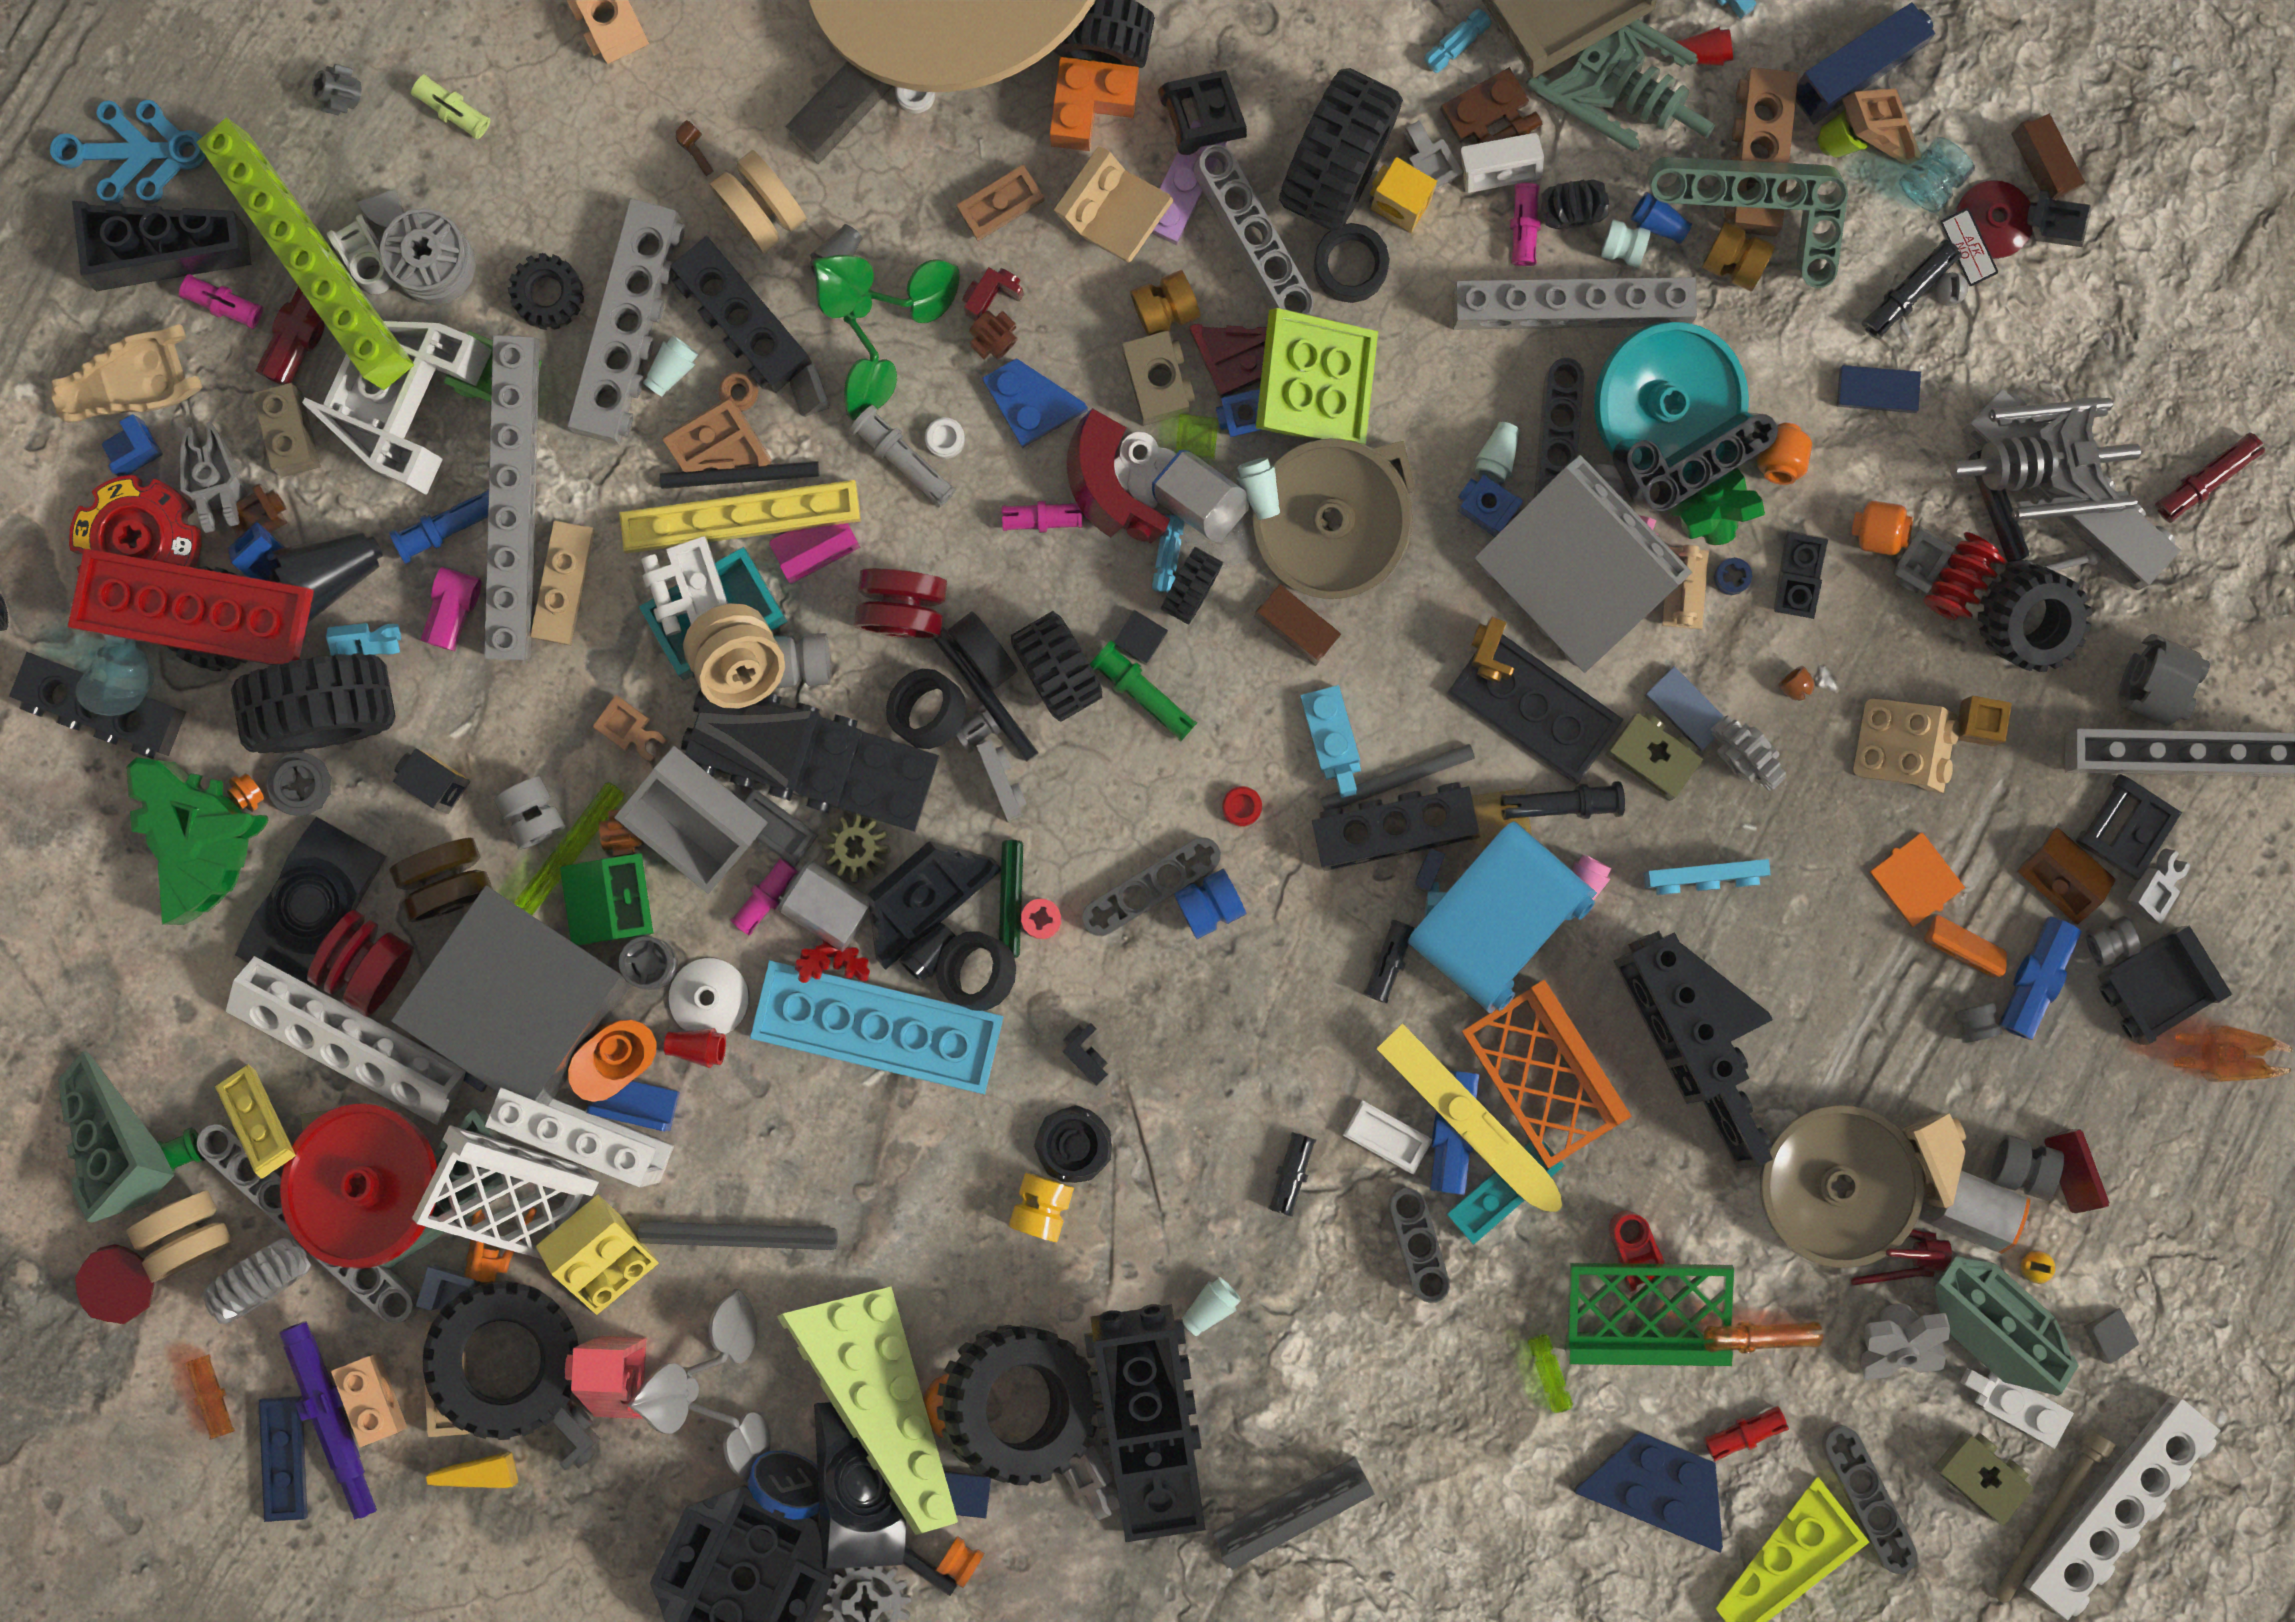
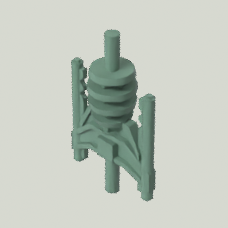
M1638 19L1572 56L1578 60L1569 73L1557 80L1551 81L1540 74L1538 79L1536 77H1529L1526 81L1527 88L1535 92L1537 96L1555 107H1560L1632 152L1634 150L1637 151L1640 147L1639 140L1636 139L1638 133L1630 128L1622 129L1619 121H1609L1608 115L1595 107L1613 108L1617 101L1621 102L1628 96L1626 110L1633 115L1643 106L1644 109L1640 120L1649 124L1656 116L1660 117L1657 129L1667 130L1676 119L1707 138L1715 127L1714 123L1684 106L1689 95V89L1685 85H1681L1676 92L1672 91L1676 81L1673 76L1667 74L1658 83L1659 68L1651 66L1644 74L1640 73L1645 60V54L1637 41L1652 50L1655 48L1660 49L1661 55L1665 58L1672 56L1674 63L1682 68L1686 64L1689 66L1695 65L1698 58H1696L1697 54Z

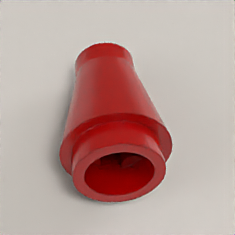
M1719 26L1689 38L1675 41L1697 54L1696 58H1698L1696 64L1724 66V62L1733 61L1730 29L1720 30Z
M715 1028L684 1032L668 1031L664 1040V1053L667 1056H675L711 1068L713 1065H721L723 1063L726 1053V1036L724 1033H717Z

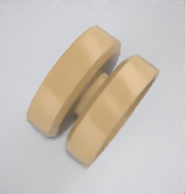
M751 150L737 161V170L747 184L745 188L734 175L727 172L720 174L709 183V186L723 205L722 209L736 228L744 236L746 235L757 249L764 254L779 242V234L769 220L770 216L783 229L791 232L805 222L807 218L773 170L755 150Z
M729 603L721 605L699 616L687 630L683 642L684 656L695 675L701 691L710 702L722 708H743L756 704L769 696L781 682L785 670L784 654L774 639L767 622L758 610L746 604Z
M208 1190L174 1201L152 1212L148 1217L126 1230L135 1250L144 1251L160 1244L163 1246L146 1256L142 1262L151 1283L182 1271L233 1243L224 1223L216 1222L199 1229L197 1228V1226L213 1217L217 1211Z

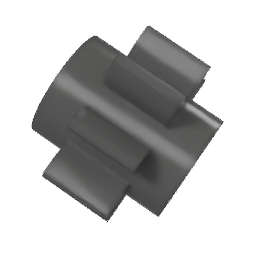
M334 64L333 67L327 66L326 71L320 70L317 72L312 84V96L317 101L322 102L321 111L339 116L340 112L347 113L348 108L354 109L358 105L362 87L357 78L351 77L352 68Z

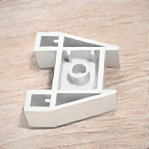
M383 321L409 356L414 366L387 389L382 390L363 378L346 354L324 404H319L307 398H304L302 403L373 470L392 481L427 495L443 458L420 445L405 440V435L435 370L476 386L492 350L474 337L440 323Z

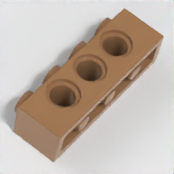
M1751 67L1745 79H1739L1736 103H1742L1741 118L1735 117L1732 130V141L1738 142L1737 156H1731L1730 160L1789 163L1798 72ZM1754 107H1767L1772 112L1773 119L1768 121L1761 120L1755 114ZM1754 144L1764 146L1768 151L1769 158H1756L1751 153L1750 146ZM1746 177L1738 183L1737 189L1747 191L1746 185L1748 183H1756L1757 179ZM1787 180L1780 183L1777 189L1778 192L1786 193ZM1725 206L1724 219H1730V224L1745 230V233L1776 237L1783 228L1784 209Z

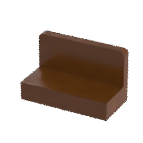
M2050 113L2032 122L2029 119L2022 122L2011 133L2039 190L2049 191L2052 200L2072 192L2085 184Z
M1281 584L1278 585L1265 603L1260 605L1255 611L1254 617L1315 666L1341 636L1337 629Z
M2058 827L2049 833L2043 845L2026 859L2017 871L2077 925L2105 901L2116 881L2107 870Z

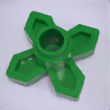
M1738 468L1733 469L1684 501L1668 509L1672 516H1680L1682 529L1689 539L1702 536L1705 542L1710 545H1723L1731 542L1736 537V530L1739 526L1738 521L1746 522L1765 515L1762 498L1756 491L1747 490L1745 477Z

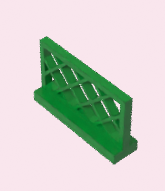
M1570 1263L1568 1333L1565 1339V1351L1569 1364L1732 1366L1733 1265ZM1579 1275H1597L1605 1285L1588 1298L1579 1289ZM1606 1275H1615V1276L1612 1277L1611 1279H1609ZM1627 1275H1637L1646 1285L1629 1299L1616 1285ZM1647 1276H1655V1277L1650 1280ZM1667 1276H1679L1687 1285L1669 1299L1657 1285ZM1687 1276H1696V1277L1693 1278L1692 1280H1690ZM1708 1276H1724L1723 1289L1711 1300L1697 1287ZM1612 1290L1625 1304L1608 1318L1595 1304ZM1650 1291H1653L1665 1305L1648 1318L1636 1304ZM1694 1291L1706 1305L1689 1319L1676 1305ZM1578 1298H1580L1584 1302V1304L1581 1305L1579 1308ZM1723 1301L1721 1311L1717 1305ZM1589 1309L1604 1322L1594 1332H1577L1578 1319ZM1631 1309L1644 1323L1633 1333H1623L1615 1323ZM1672 1310L1684 1324L1674 1333H1663L1655 1324ZM1713 1311L1722 1320L1721 1334H1704L1696 1324L1709 1312ZM1610 1328L1614 1333L1606 1331ZM1649 1329H1651L1654 1333H1646V1332H1647Z

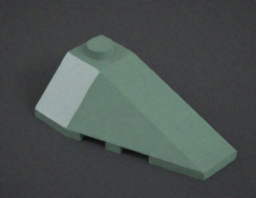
M83 1051L58 1078L63 1121L70 1123L72 1143L67 1145L68 1158L75 1159L77 1176L71 1179L72 1190L85 1220L93 1223L150 1203L173 1178L174 1173L160 1145L92 1056Z

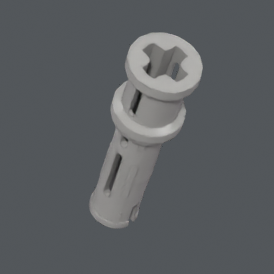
M874 405L869 406L853 422L849 431L853 435L859 434L874 449L873 454L877 458H886L919 490L927 495L938 508H941L956 492V489L902 440L901 430L898 428L893 429L876 413L877 408Z

